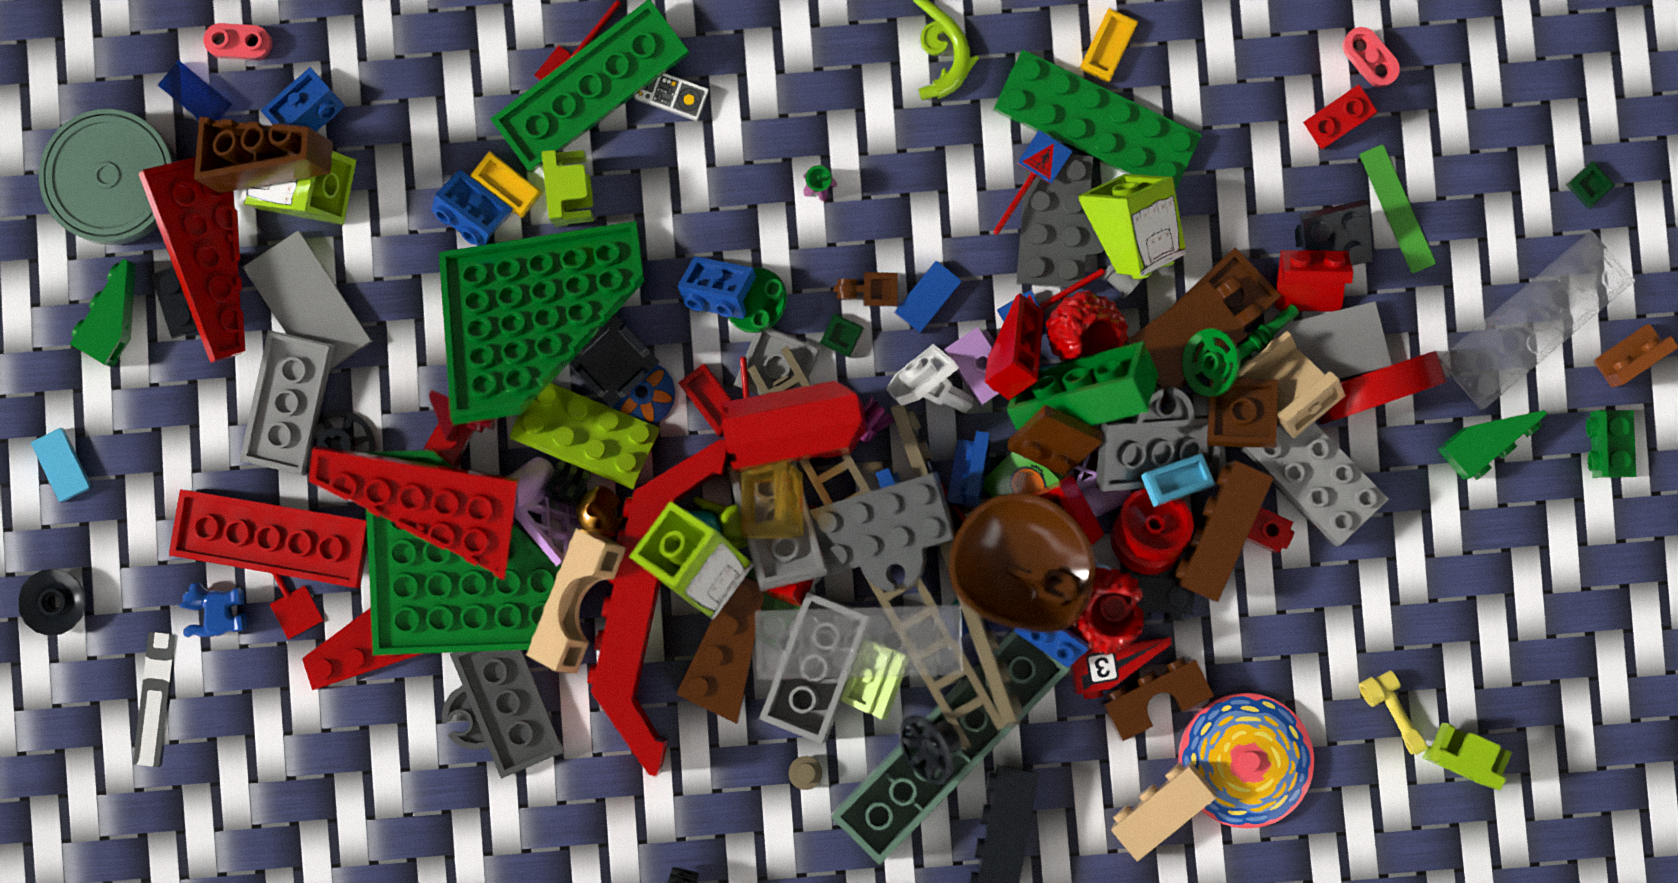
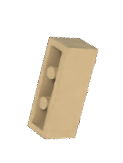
M1191 761L1185 766L1181 763L1175 765L1165 774V777L1168 779L1158 788L1155 784H1152L1139 795L1142 801L1131 809L1129 805H1126L1113 816L1116 822L1113 824L1111 831L1137 862L1216 799L1217 792Z

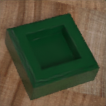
M1594 161L1586 165L1565 184L1587 209L1591 208L1615 186Z
M834 313L820 341V345L850 358L864 327Z

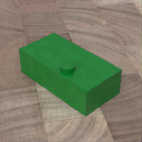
M1144 341L1040 367L1038 381L1013 397L1008 404L1007 412L1017 431L1045 404L1091 426L1148 412L1159 374Z

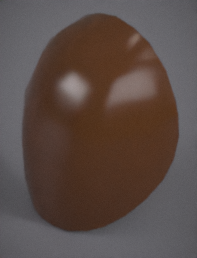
M1012 493L994 497L977 507L964 521L955 536L950 552L949 574L953 589L966 606L979 615L1008 627L1032 632L1051 633L1067 629L1083 613L1093 591L1096 560L1087 536L1062 508L1036 495Z

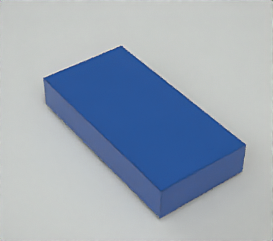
M935 261L894 313L918 333H921L961 284L962 280L938 261Z

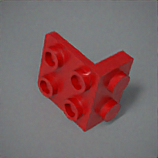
M1281 250L1276 291L1281 296L1275 301L1276 309L1283 311L1290 304H1293L1298 311L1334 312L1341 310L1345 284H1352L1354 271L1349 252Z

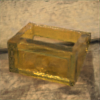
M787 461L741 473V536L743 538H794L803 536V473ZM755 483H774V520L755 524Z

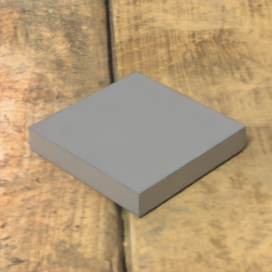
M769 328L754 334L745 356L747 359V369L755 365L768 389L773 388V382L785 375L789 378L795 375L781 352V349L788 346L808 380L821 348ZM741 368L734 382V385L742 388ZM748 372L749 392L762 395ZM799 383L790 389L799 388L801 385Z

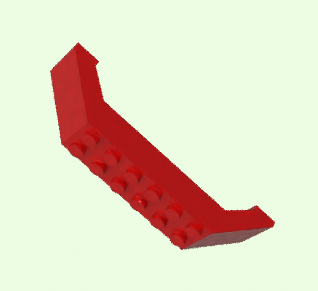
M723 439L717 440L634 490L633 497L626 498L623 510V517L628 518L626 530H620L617 538V543L626 547L615 578L609 579L608 583L614 584L612 596L605 597L601 614L602 617L607 618L604 630H598L594 650L600 652L597 663H591L587 683L592 684L591 693L645 771L651 776L657 777L662 772L669 739L659 736L636 697L661 581L629 556L670 501L678 505V501L714 476H725L729 454L726 442Z

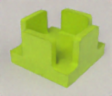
M555 150L542 151L549 220L556 228L569 227V224L594 221L591 210L568 212L573 209L593 207L591 177L589 174H585L584 165L563 166L565 164L587 162L585 151L578 150L557 153Z
M1442 722L1432 746H1427L1428 749L1425 750L1422 758L1478 784L1501 791L1506 780L1502 776L1512 752L1500 748L1498 744L1473 733L1466 734L1456 730L1455 726Z

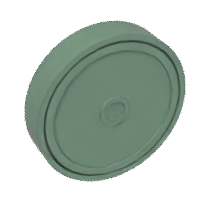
M96 109L71 118L50 138L40 161L39 187L43 201L52 217L72 234L97 244H127L147 236L158 227L139 173L143 169L176 162L177 159L166 138L145 120L122 110Z

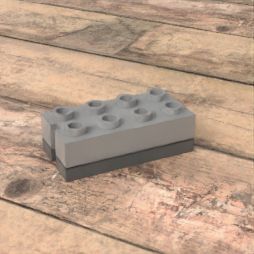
M1315 422L1294 439L1277 423L1276 448L1242 447L1240 449L1262 473L1273 477L1271 483L1332 546H1341L1388 500L1383 492Z

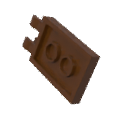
M1235 275L1216 289L1208 281L1127 340L1128 345L1144 341L1159 374L1156 384L1159 388L1163 389L1164 395L1166 394L1167 386L1175 388L1186 380L1182 368V357L1188 341L1194 334L1204 329H1219L1227 333L1237 344L1248 336L1242 327L1262 314L1255 302L1236 316L1226 306L1223 300L1243 286ZM1215 337L1217 346L1223 347L1226 351L1230 349L1223 340ZM1204 342L1200 344L1196 351L1194 363H1197L1198 354L1205 346Z

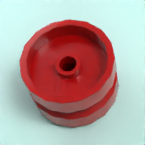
M1146 488L1136 491L1124 502L1110 533L1111 548L1117 559L1130 570L1141 574H1159L1167 571L1179 560L1183 549L1191 538L1194 528L1192 513L1186 503L1180 498L1154 507Z

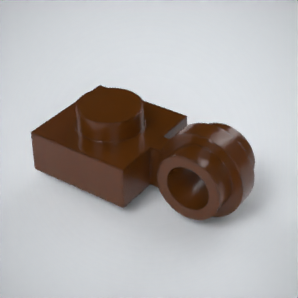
M864 272L863 285H857V279H837V285H834V293H837V300H857V293H863V307H897L898 273Z

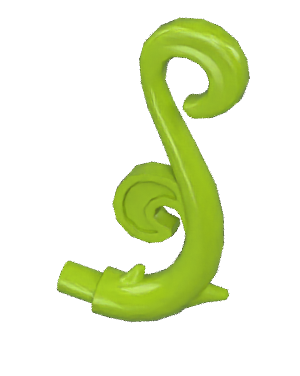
M913 0L935 20V22L927 24L921 31L920 43L926 54L937 56L946 50L948 42L939 41L938 36L940 34L947 35L953 45L954 60L950 70L947 72L946 68H943L939 79L933 80V84L918 88L921 101L936 96L940 99L955 92L962 85L973 65L979 60V56L970 57L967 38L960 26L950 15L929 0Z

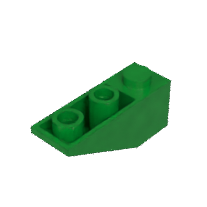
M123 258L120 263L117 262L112 266L107 275L109 281L105 288L94 295L89 305L91 308L85 320L81 319L75 325L71 334L73 339L70 345L106 366L114 367L131 339L136 264Z
M1545 410L1461 428L1437 450L1462 480L1471 479L1472 477L1478 480L1492 468L1489 463L1498 455L1502 459L1517 447L1514 442L1523 434L1529 437L1543 425L1540 420L1547 413Z

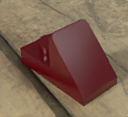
M431 390L429 398L445 440L452 442L459 424L453 425L449 397ZM499 418L464 423L463 426L483 433L484 428L494 430Z

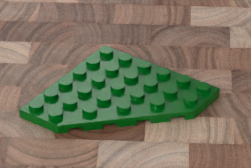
M636 221L439 252L450 417L453 425L522 414L595 336L599 328L604 326L645 282Z
M434 449L364 452L366 454L454 468ZM366 508L373 655L529 650L532 637L537 630L544 612V606L550 597L561 565L559 564L556 567L541 547L514 522L506 578L502 580L494 576L493 572L479 565L475 566L465 561L464 557L448 549L443 550L396 526V523L381 515L378 517L368 512Z

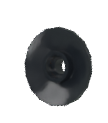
M59 569L41 570L30 576L21 587L18 597L19 613L24 623L34 632L47 636L64 634L73 629L81 620L86 607L85 592L79 580L69 572ZM54 596H58L61 601L60 606L56 609L51 605V599Z

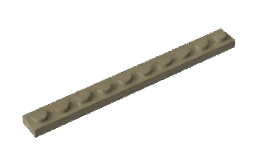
M900 404L891 407L915 478L931 474L927 461L931 460L932 456L926 441L920 442L916 430L921 429V425L915 410L909 411L905 405L901 406ZM947 503L952 522H954L952 511ZM954 539L939 543L948 571L950 552ZM957 595L1003 726L1009 728L1020 724L1018 715L1022 714L1023 710L1017 695H1011L1006 682L1011 681V676L1004 661L999 663L995 650L1000 649L995 632L993 629L988 631L983 619L985 617L971 610Z

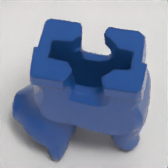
M201 583L190 584L189 589L183 594L182 603L179 604V607L191 611L204 609V625L193 624L187 626L183 630L184 636L187 638L192 635L214 637L222 636L229 632L245 631V628H247L246 613H240L237 616L232 614L233 606L245 604L243 589L239 587L231 591H209Z

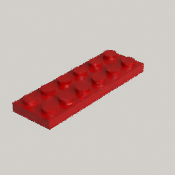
M180 489L169 556L361 588L368 547L367 520Z

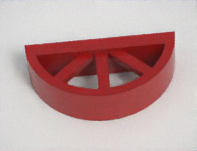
M1432 351L1341 382L1345 397L1318 418L1320 425L1446 383L1447 379L1437 351Z

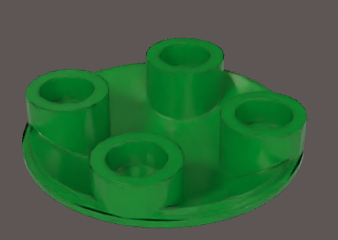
M756 267L753 268L756 278L743 300L747 312L744 319L727 317L736 328L748 333L763 332L774 326L782 317L787 304L786 288L780 277L771 270Z

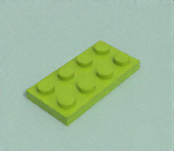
M550 383L522 414L518 415L510 432V439L634 490L660 433V428Z

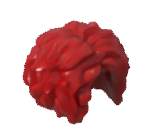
M1091 291L1077 292L1072 297L1066 296L1063 302L1052 311L1050 318L1046 321V335L1049 339L1050 350L1054 355L1059 356V360L1063 362L1067 359L1071 360L1122 347L1129 339L1127 336L1129 328L1128 324H1126L1125 316L1115 306L1116 302L1109 300L1107 296H1097Z
M1096 567L1095 582L1089 602L1078 620L1070 626L1073 634L1088 643V650L1091 649L1092 652L1098 653L1104 652L1105 655L1117 653L1119 649H1126L1142 633L1144 613L1136 604L1143 597V591L1138 586V581L1130 577V573H1120L1119 570L1113 568L1108 570L1107 568Z

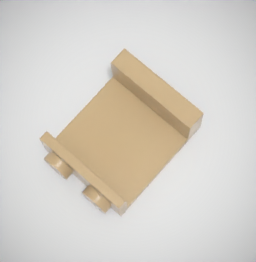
M1288 331L1279 338L1273 339L1256 357L1246 361L1237 376L1240 379L1279 380L1277 423L1293 439L1345 397L1339 379L1331 371L1325 375L1299 351L1292 335Z

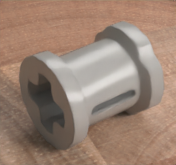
M1112 264L1105 270V274L1099 277L1102 281L1107 280L1121 293L1120 297L1123 300L1142 280L1133 279L1131 275L1117 274Z

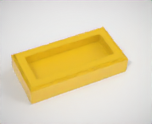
M1108 8L1079 69L1109 83L1138 21Z
M491 151L487 153L470 175L472 179L513 208L512 211L522 219L543 194L542 191Z

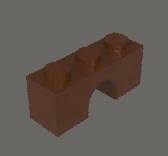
M1185 656L1180 657L1167 664L1169 670L1159 675L1152 671L1136 679L1139 685L1129 690L1122 686L1106 694L1109 700L1103 702L1102 705L1120 740L1125 741L1153 727L1147 713V706L1150 699L1158 693L1170 694L1179 710L1182 711L1214 697L1195 659L1187 661Z

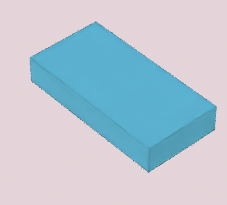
M60 427L30 442L59 502L63 503L93 488L64 428Z
M1202 453L1141 475L1154 507L1215 485Z

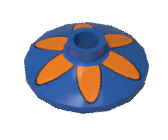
M657 364L625 397H622L612 408L649 424H656L668 415L674 405L676 391L673 379L665 368ZM645 386L648 389V394L645 398H638L635 392L638 387Z

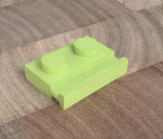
M864 638L840 701L868 714L877 716L879 719L887 720L911 656L898 652L872 639Z

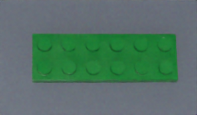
M647 0L499 111L490 120L527 170L533 173L543 165L542 151L555 150L557 153L562 151L687 57L690 52L652 1Z
M1023 49L993 111L1034 131H1042L1054 140L1087 156H1093V159L1122 173L1173 177L1175 190L1202 136L1200 133Z

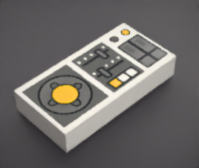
M664 73L637 93L635 100L698 122L709 90Z

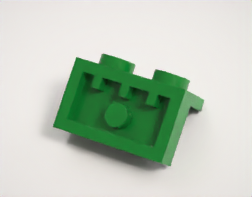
M1596 410L1590 412V418H1587L1586 434L1588 438H1591V451L1587 455V465L1589 471H1592V478L1637 477L1634 410Z

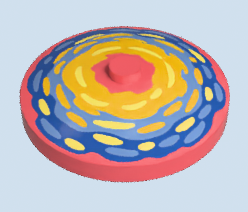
M1234 693L1211 701L1201 708L1190 720L1179 745L1178 763L1185 766L1191 761L1217 792L1216 799L1201 811L1212 819L1231 827L1259 828L1283 819L1303 800L1313 777L1314 752L1305 726L1294 712L1284 704L1260 694Z

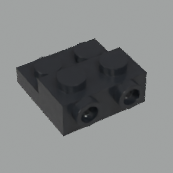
M174 267L150 274L171 338H177L198 331Z
M1185 547L1179 560L1169 570L1159 574H1141L1126 567V573H1130V577L1138 581V586L1143 591V597L1136 604L1142 609L1143 617L1151 618V611L1165 612L1164 619L1184 621L1185 614L1193 615L1195 593L1178 586L1179 578L1175 576L1182 558H1188L1192 547Z

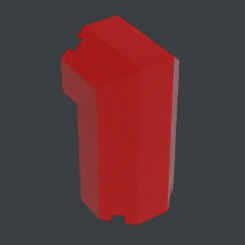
M836 381L721 403V409L725 412V414H721L726 448L728 454L735 453L736 461L731 462V465L736 473L820 456L830 458L850 454L857 446L856 444L868 430L863 403L857 393Z

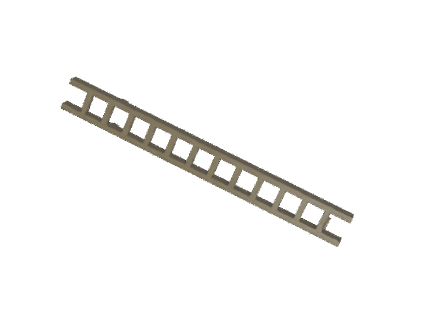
M788 346L781 349V352L795 375L790 378L785 375L773 382V388L768 389L755 365L747 369L762 395L789 390L799 383L801 387L810 385ZM850 454L841 455L844 460L843 462L819 476L809 459L799 460L824 505L831 504L833 501L823 484L847 470L851 472L860 488V491L848 498L871 492ZM921 577L910 587L906 588L903 582L898 585L899 590L887 592L875 587L868 581L947 722L957 731L963 750L970 748L972 745L957 719L984 705L998 731L1005 728L998 711ZM916 586L927 608L901 622L890 600ZM933 616L944 638L918 652L906 630ZM950 645L962 667L935 682L923 660ZM967 675L979 697L952 712L940 689Z

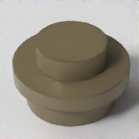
M801 756L795 759L789 768L791 783L801 790H810L816 787L822 778L820 763L810 756Z

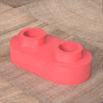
M217 23L206 30L203 38L207 51L221 59L257 61L267 57L272 50L271 36L266 30L257 25ZM223 34L225 41L220 45L215 44V38ZM251 37H258V43L255 46H248V40Z
M1357 27L1345 36L1342 46L1344 54L1372 86L1386 87L1397 79L1400 72L1397 59L1371 29ZM1355 41H1360L1364 44L1363 51H1357L1354 48ZM1376 66H1381L1385 69V76H1378L1376 74Z

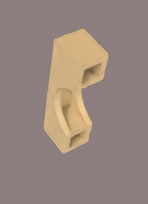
M580 529L575 530L573 538L569 542L568 551L562 566L557 573L550 597L544 606V612L537 630L532 637L527 656L554 671L577 674L589 644L579 622L581 602L586 592L594 584L602 580L615 578L626 547L598 533Z

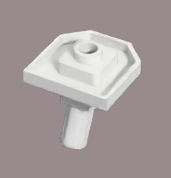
M934 344L898 371L886 389L891 397L901 406L924 397L940 406L944 403L966 413L972 408L974 400L971 394L953 386L947 377L959 367L953 359Z

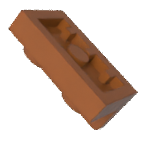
M1646 324L1595 358L1594 363L1611 388L1624 385L1676 350L1678 345L1672 336L1660 339L1650 324Z

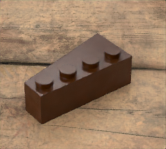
M199 116L194 180L218 193L331 174L333 142L309 127L273 124L271 126L251 121L240 123L230 119H221L220 121Z
M1238 461L1226 462L1218 475L1214 494L1209 497L1202 514L1205 516L1200 528H1195L1189 541V545L1192 548L1188 558H1182L1176 570L1175 576L1179 578L1178 586L1211 601L1219 602L1273 477Z
M745 576L714 620L712 619L676 695L736 724L740 719L766 594L764 590L760 591L758 581Z

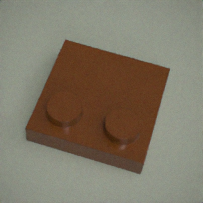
M1236 378L1228 391L1218 396H1209L1207 446L1276 448L1279 380ZM1210 379L1211 388L1213 386L1214 379Z
M1045 404L1009 438L1008 450L1065 476L1102 443L1103 431Z

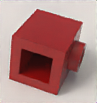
M1260 507L1246 541L1273 553H1280L1282 548L1287 549L1293 539L1295 531L1291 530L1293 521Z

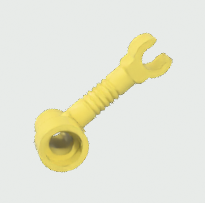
M1391 670L1375 679L1370 677L1359 683L1360 692L1371 707L1383 701L1385 702L1402 733L1405 746L1411 755L1414 753L1418 755L1428 749L1425 741L1417 729L1413 727L1408 716H1406L1407 714L1394 692L1400 688V683Z

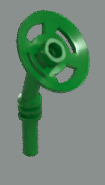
M1290 304L1265 326L1260 325L1257 330L1246 337L1247 341L1239 346H1236L1234 340L1227 333L1219 329H1204L1194 334L1188 341L1182 357L1183 373L1189 386L1203 396H1218L1228 391L1238 376L1240 360L1255 351L1260 352L1263 347H1266L1274 339L1273 336L1299 314L1298 309L1293 304ZM1215 337L1223 340L1229 346L1230 351L1227 352L1223 347L1217 346ZM1204 342L1205 346L1198 354L1197 363H1194L1196 351L1200 344ZM1203 372L1207 378L1214 379L1212 388L1204 385L1197 375ZM1230 372H1231L1230 377H1229L1228 380L1224 383V380L1229 376V374H1230Z

